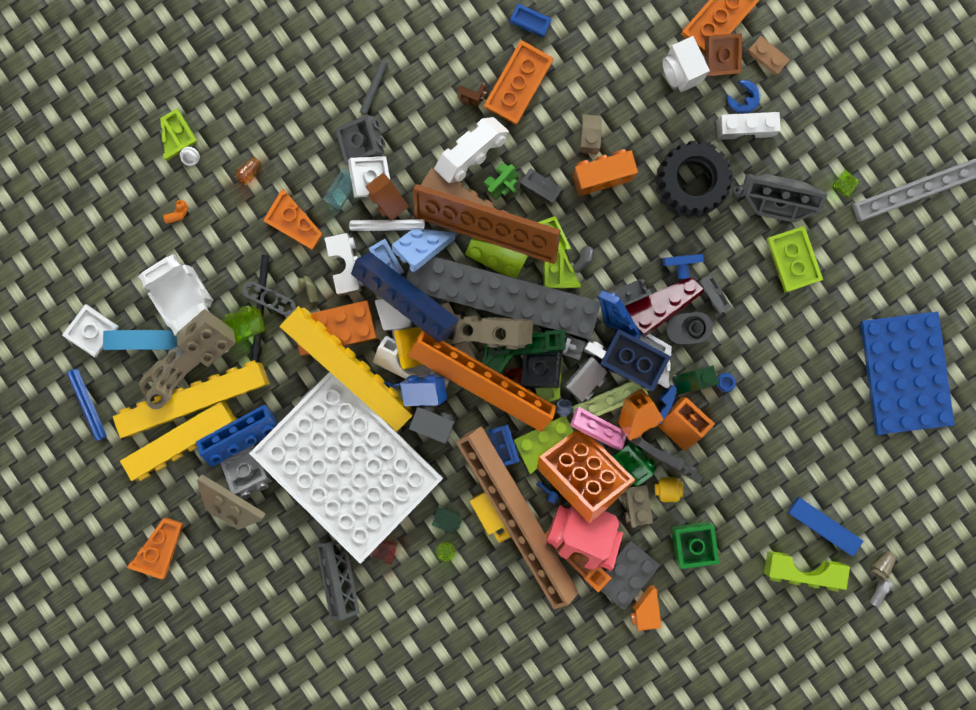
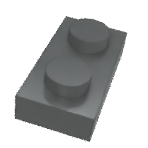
M713 274L700 280L702 283L701 287L710 297L714 310H717L720 314L731 307Z

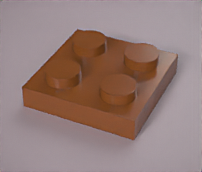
M742 33L705 36V62L710 70L707 76L742 73Z

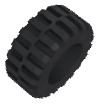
M695 140L689 141L687 144L683 142L669 151L657 169L658 174L655 177V183L657 184L656 192L661 195L659 200L662 204L665 202L668 205L667 209L670 212L674 210L676 211L675 215H686V218L697 216L698 218L712 212L728 197L729 189L732 188L733 184L730 181V178L733 177V170L728 169L731 164L729 160H724L725 154L723 151L719 153L715 150L717 146L713 144L710 147L706 146L707 142L700 141L698 144ZM696 164L707 172L710 187L704 195L691 196L680 188L677 182V171L682 165Z

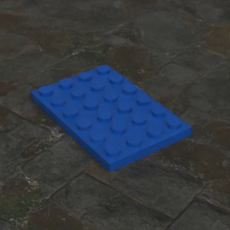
M939 311L860 321L875 434L881 435L955 425Z

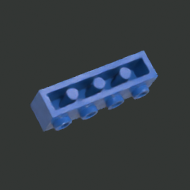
M263 405L196 441L199 454L213 467L263 440L278 425L276 417L266 405Z

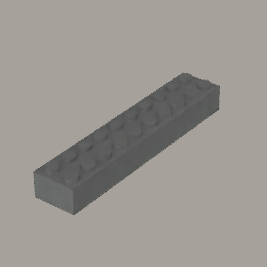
M437 257L431 258L415 272L411 271L409 266L406 277L409 282L431 298L504 318L533 320V326L548 330H565L567 335L589 341L592 338L600 309V301Z

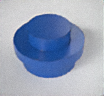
M722 373L717 377L719 384L716 386L720 391L730 392L734 389L736 381L731 374Z

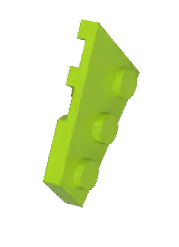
M472 238L465 253L468 257L504 276L517 279L528 255L476 238Z
M561 416L551 421L541 432L535 429L514 439L530 475L537 469L539 456L573 433L567 417Z

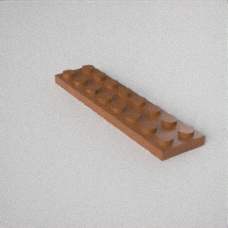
M418 184L414 186L415 219H423L427 223L552 264L556 263L560 229Z

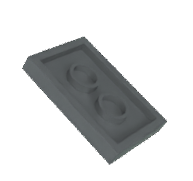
M628 540L617 554L612 571L610 572L608 569H605L612 579L603 587L601 592L625 610L660 564L631 540Z

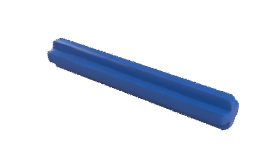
M73 369L68 371L67 376L95 440L99 441L106 438L107 435L79 370Z

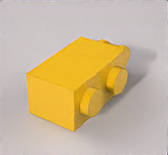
M485 491L470 499V503L488 535L493 533L499 543L511 537ZM503 528L504 532L498 535L497 530Z

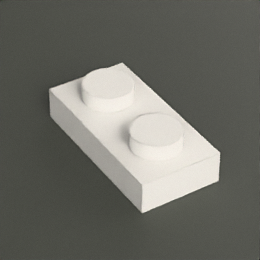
M595 341L586 343L583 348L584 352L597 360L603 359L606 351L602 350L604 346Z

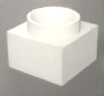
M694 36L672 45L667 56L662 61L669 83L673 87L678 86L680 92L701 84L710 71Z

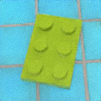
M805 226L766 239L784 292L823 280Z

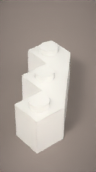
M494 117L481 119L477 123L478 128L472 133L467 131L456 141L457 146L452 150L448 148L441 154L434 169L448 183L462 181L466 176L469 166L483 163L490 148L501 147L505 143L509 131Z

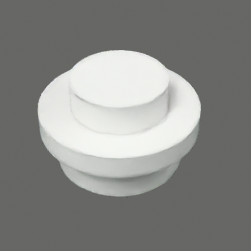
M184 147L180 152L181 161L185 165H195L200 159L198 151L192 147Z

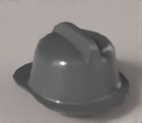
M700 312L675 315L667 324L668 337L677 344L704 342L710 338L713 331L711 319L708 315Z

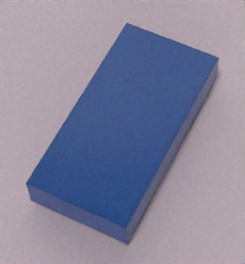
M517 3L510 18V23L544 38L552 21L551 18Z

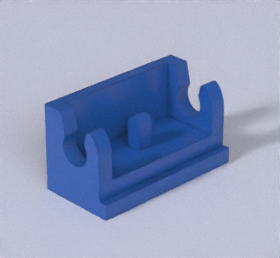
M508 424L488 430L491 443L504 465L507 466L520 462Z

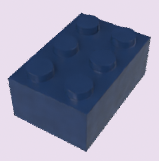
M617 329L605 350L606 354L603 359H600L599 364L647 391H653L671 356Z

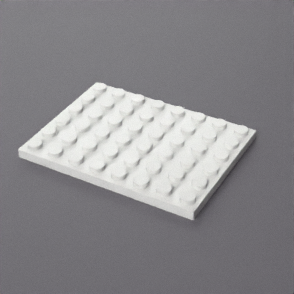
M331 372L249 453L360 564L443 479L389 424Z

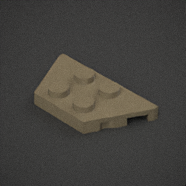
M201 475L197 479L205 509L211 515L225 521L227 525L239 530L261 521L266 513L206 476Z

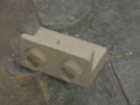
M647 485L629 487L621 495L623 505L626 504L627 512H624L626 524H629L631 528L652 524L653 519Z

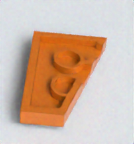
M282 188L263 221L314 251L323 236L322 232Z
M163 518L127 568L164 580L167 576L184 523Z

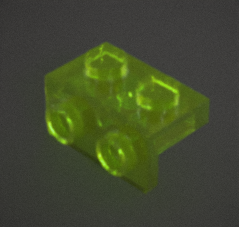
M243 306L240 308V311L226 314L225 318L221 319L222 322L234 330L235 344L265 331L260 309L251 306Z

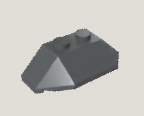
M769 174L751 177L745 192V197L757 215L793 223L820 213L828 195L805 182Z

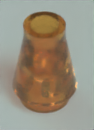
M252 156L250 160L235 170V178L244 185H247L248 182L251 183L261 162Z

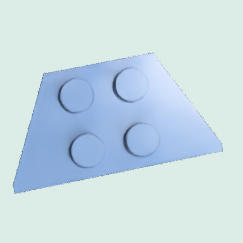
M413 229L392 244V251L400 257L403 263L407 262L410 265V270L415 272L455 240V233Z

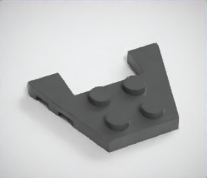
M640 437L631 440L632 443L638 445L692 481L699 484L703 477L696 473L698 469L690 464L686 465V461L678 456L673 457L674 454L668 450L663 449L660 451Z

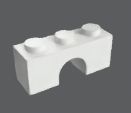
M780 113L721 115L716 121L717 140L737 139L743 135H755V138L774 137L781 131Z
M348 233L325 238L328 256L331 259L343 258L346 262L345 270L340 274L333 275L337 295L343 296L362 291L361 286H364V284L351 275L354 263L358 258L354 256L353 249H356L354 238H350Z

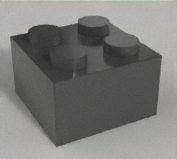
M431 406L417 407L409 429L446 444L456 421L452 419L453 415L443 411L441 414L434 412L435 408Z

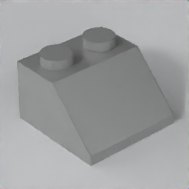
M589 357L563 387L580 402H583L584 399L588 401L594 394L592 390L596 385L600 387L607 379L605 377L607 371L593 357Z

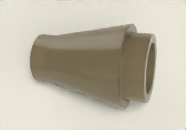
M886 551L871 566V574L885 581L891 575L897 556L890 551Z

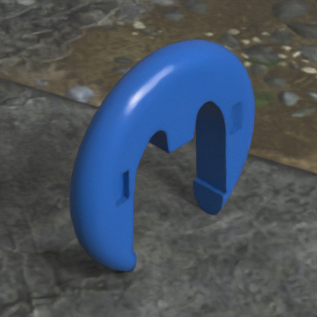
M737 81L751 93L752 98L748 96L744 101L747 105H741L732 99L731 96L727 95L728 105L737 113H750L760 103V91L751 81Z

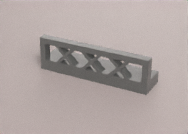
M337 540L316 543V549L330 620L341 621L359 614L360 611L348 551L340 544L341 551L337 556L334 554L333 545L339 544ZM340 562L344 564L345 568L342 575L338 573L337 569ZM344 581L348 583L346 594L341 590ZM349 600L352 603L353 611L346 613L345 605Z

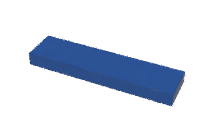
M800 497L796 498L787 512L852 557H854L864 542Z

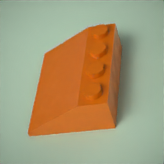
M579 430L574 431L539 456L537 469L588 523L601 515L635 482V479L593 437Z

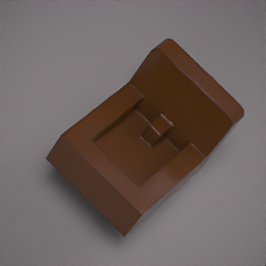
M481 83L478 92L460 85L457 91V98L466 105L471 103L479 106L480 101L484 102L487 96L486 84Z

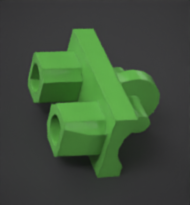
M501 163L496 170L500 176L496 180L490 176L484 181L489 193L495 200L502 194L506 196L508 192L512 194L517 192L514 186L518 183L516 178L519 174L512 164L507 166Z

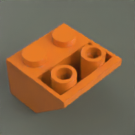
M641 388L625 398L618 424L631 441L640 437L648 429L658 426L664 419L654 402Z
M681 397L657 427L683 451H686L703 438L715 423L687 397Z

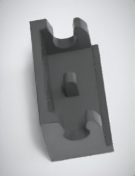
M532 168L528 170L520 183L521 188L551 207L563 190L562 187L546 179Z
M644 279L636 280L612 291L621 299L624 306L651 295L650 289H647L645 286L646 281Z

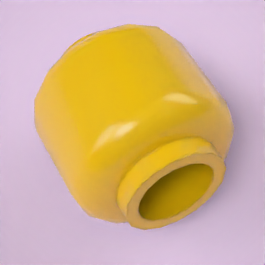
M662 477L659 480V484H655V495L659 496L662 502H678L680 497H683V482H680L677 477Z

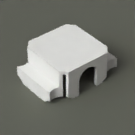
M175 254L164 258L138 276L142 280L143 288L151 290L147 294L167 326L173 330L174 336H177V332L203 309L208 311L211 307L213 299L193 267L181 265L177 261Z

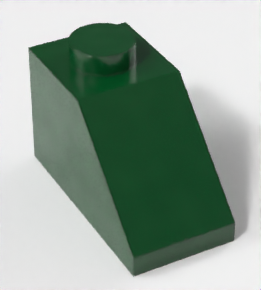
M714 365L672 377L677 388V395L719 384Z

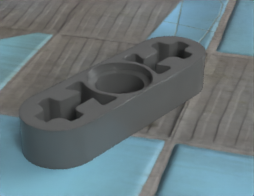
M247 282L243 286V294L247 299L277 313L289 316L296 309V304L292 299L258 283ZM255 286V290L259 293L261 289L265 290L261 295L260 301L257 300L258 295H248L247 287ZM266 294H273L275 296L273 304H266L264 302ZM278 298H282L280 302L283 304L290 302V307L293 308L292 311L284 312V308L280 305L278 309L274 308L278 303Z

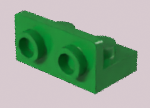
M631 441L612 456L635 479L633 483L635 487L653 476L657 469L653 459L647 457L643 449Z

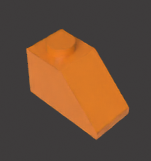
M649 585L633 606L634 613H631L632 625H635L638 631L662 628L657 589L654 585Z

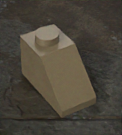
M582 115L579 153L598 154L602 134L601 116Z

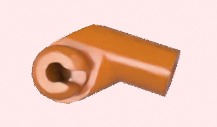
M178 200L175 203L176 209L173 213L163 216L166 224L184 219L188 211V204L184 200Z

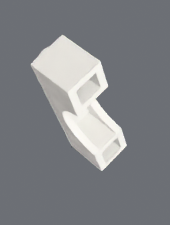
M385 336L379 345L373 363L405 379L411 375L424 377L430 374H435L436 377H444L425 365L401 370L396 340ZM444 377L445 388H447L450 380Z

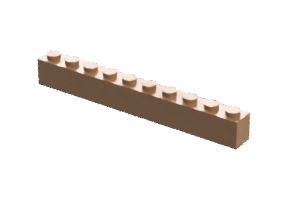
M482 426L468 432L456 441L462 454L553 609L568 606L579 593L551 544L546 543V535Z

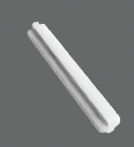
M423 219L392 221L351 220L349 228L351 231L424 230L425 221Z

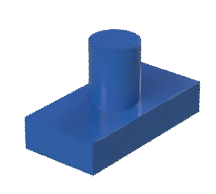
M703 254L661 258L662 266L677 265L678 279L690 278L689 263L704 262Z

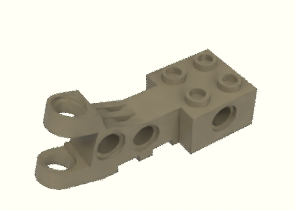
M203 309L177 332V347H173L164 359L157 361L140 380L139 386L145 395L147 405L152 409H160L165 406L171 399L173 389L189 371L200 362L209 367L235 344L234 330L206 309ZM148 382H154L151 389L145 388ZM161 395V399L158 402L150 401L152 396Z
M454 315L459 319L454 330L455 338L450 335L443 340L453 347L459 343L477 341L488 343L487 347L499 348V346H506V349L525 348V345L532 344L533 320L488 317L482 318V321H480L479 316L461 319V315ZM470 326L473 329L472 335L469 333Z

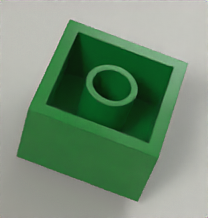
M708 521L671 526L675 561L680 569L719 564L714 524Z

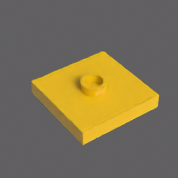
M419 327L394 331L401 370L423 365L407 356L413 342L422 331Z

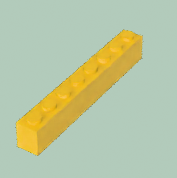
M298 306L279 327L397 432L413 416V407L404 406L403 400L398 397L399 394L394 388H388L381 376L378 374L374 375L364 361L360 362L355 358L356 355L351 349H345L340 344L341 341L333 334L330 335L325 331L326 327L321 322H316L311 318L312 315L307 309H301Z
M255 360L244 364V368H231L226 370L227 374L222 376L219 374L208 377L209 381L204 383L197 381L191 383V387L185 390L184 387L172 391L171 399L160 409L150 408L146 401L137 403V407L134 409H130V407L118 411V415L112 416L120 438L130 437L208 408L220 401H226L267 386L270 383L263 364L256 363ZM161 395L154 397L155 401L152 402H158L161 399Z

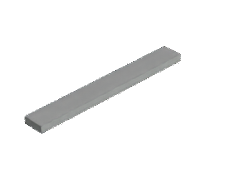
M976 158L852 204L858 222L976 179Z

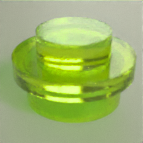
M443 542L437 547L436 555L443 562L451 561L455 556V548L451 543Z

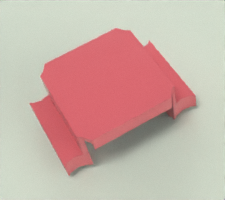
M560 504L554 515L546 543L552 544L558 549L564 541L565 544L558 552L561 557L567 559L574 552L582 553L589 558L584 565L585 568L595 570L597 567H603L611 572L614 568L623 532L617 531L619 521L616 515L604 511L596 519L588 523L573 506L567 509Z

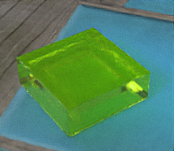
M844 170L832 184V187L845 197H848L860 181Z

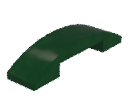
M565 330L545 331V333L532 334V344L525 345V348L506 349V346H499V348L491 347V355H528L566 350Z

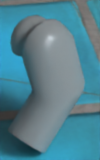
M879 580L876 591L870 600L872 605L879 607L888 591L893 588L890 580Z

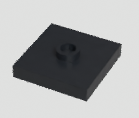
M562 351L523 355L520 385L524 388H559Z

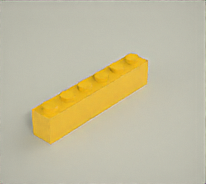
M220 401L120 460L131 481L137 479L143 481L151 476L149 474L151 471H160L167 466L166 463L168 461H177L184 456L182 453L189 450L191 452L197 449L196 441L235 421L236 418L227 402Z

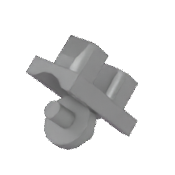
M565 335L566 350H562V355L580 360L585 341Z

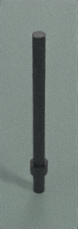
M268 255L261 256L259 284L264 287L267 284ZM261 289V292H258L259 297L257 300L260 301L261 295L265 290ZM258 303L256 306L253 345L250 346V353H252L251 361L255 360L256 363H259V355L262 354V346L260 344L264 306Z

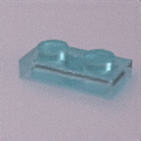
M343 167L323 198L325 202L338 210H341L353 191L350 171Z

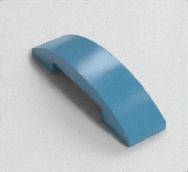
M103 331V350H171L173 347H177V336H174L173 331Z

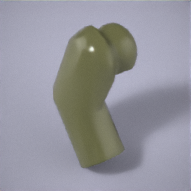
M304 276V278H299V287H306L309 302L318 301L316 286L310 277Z

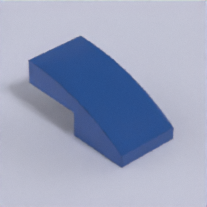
M669 385V388L657 399L662 403L658 411L663 419L669 413L675 399L677 388L673 385Z

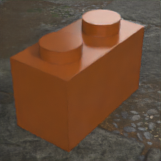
M384 173L365 186L369 191V194H367L368 198L373 204L378 203L377 210L383 217L387 215L391 221L409 207Z

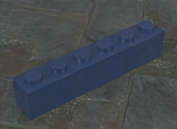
M369 252L356 259L351 275L440 343L453 334L459 321L458 318L373 253Z

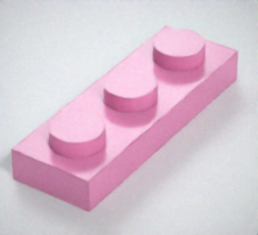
M580 407L575 409L570 424L571 427L618 451L623 449L626 434L622 429Z

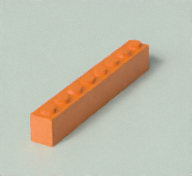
M422 330L413 342L407 356L541 432L553 420L556 409L554 404L445 341L439 343Z

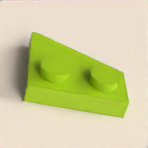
M558 249V258L555 264L543 261V286L549 288H581V284L575 276L573 267L569 263L564 249Z

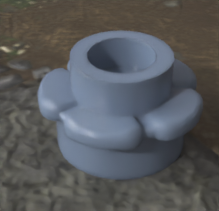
M563 399L557 402L555 412L560 416L566 417L573 413L574 409L569 400Z

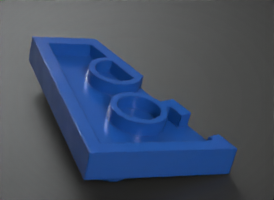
M602 290L598 297L605 326L614 330L620 329L639 339L642 334L621 299L612 292L608 293Z

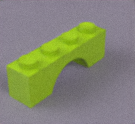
M767 550L764 574L769 576L770 580L782 582V579L789 580V583L794 585H801L802 582L808 583L809 587L820 588V586H826L828 590L839 592V589L847 590L850 566L840 562L824 560L816 570L801 572L796 568L790 555Z

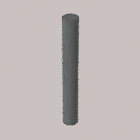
M381 60L360 109V113L363 115H367L388 62Z

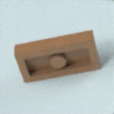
M762 36L747 51L750 56L775 76L790 60Z

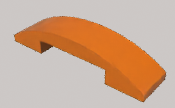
M563 541L561 545L558 547V549H556L552 544L551 546L555 551L559 552V550L565 543ZM574 552L565 559L598 593L612 579L602 567H597L595 570L585 568L584 565L589 558L582 553Z

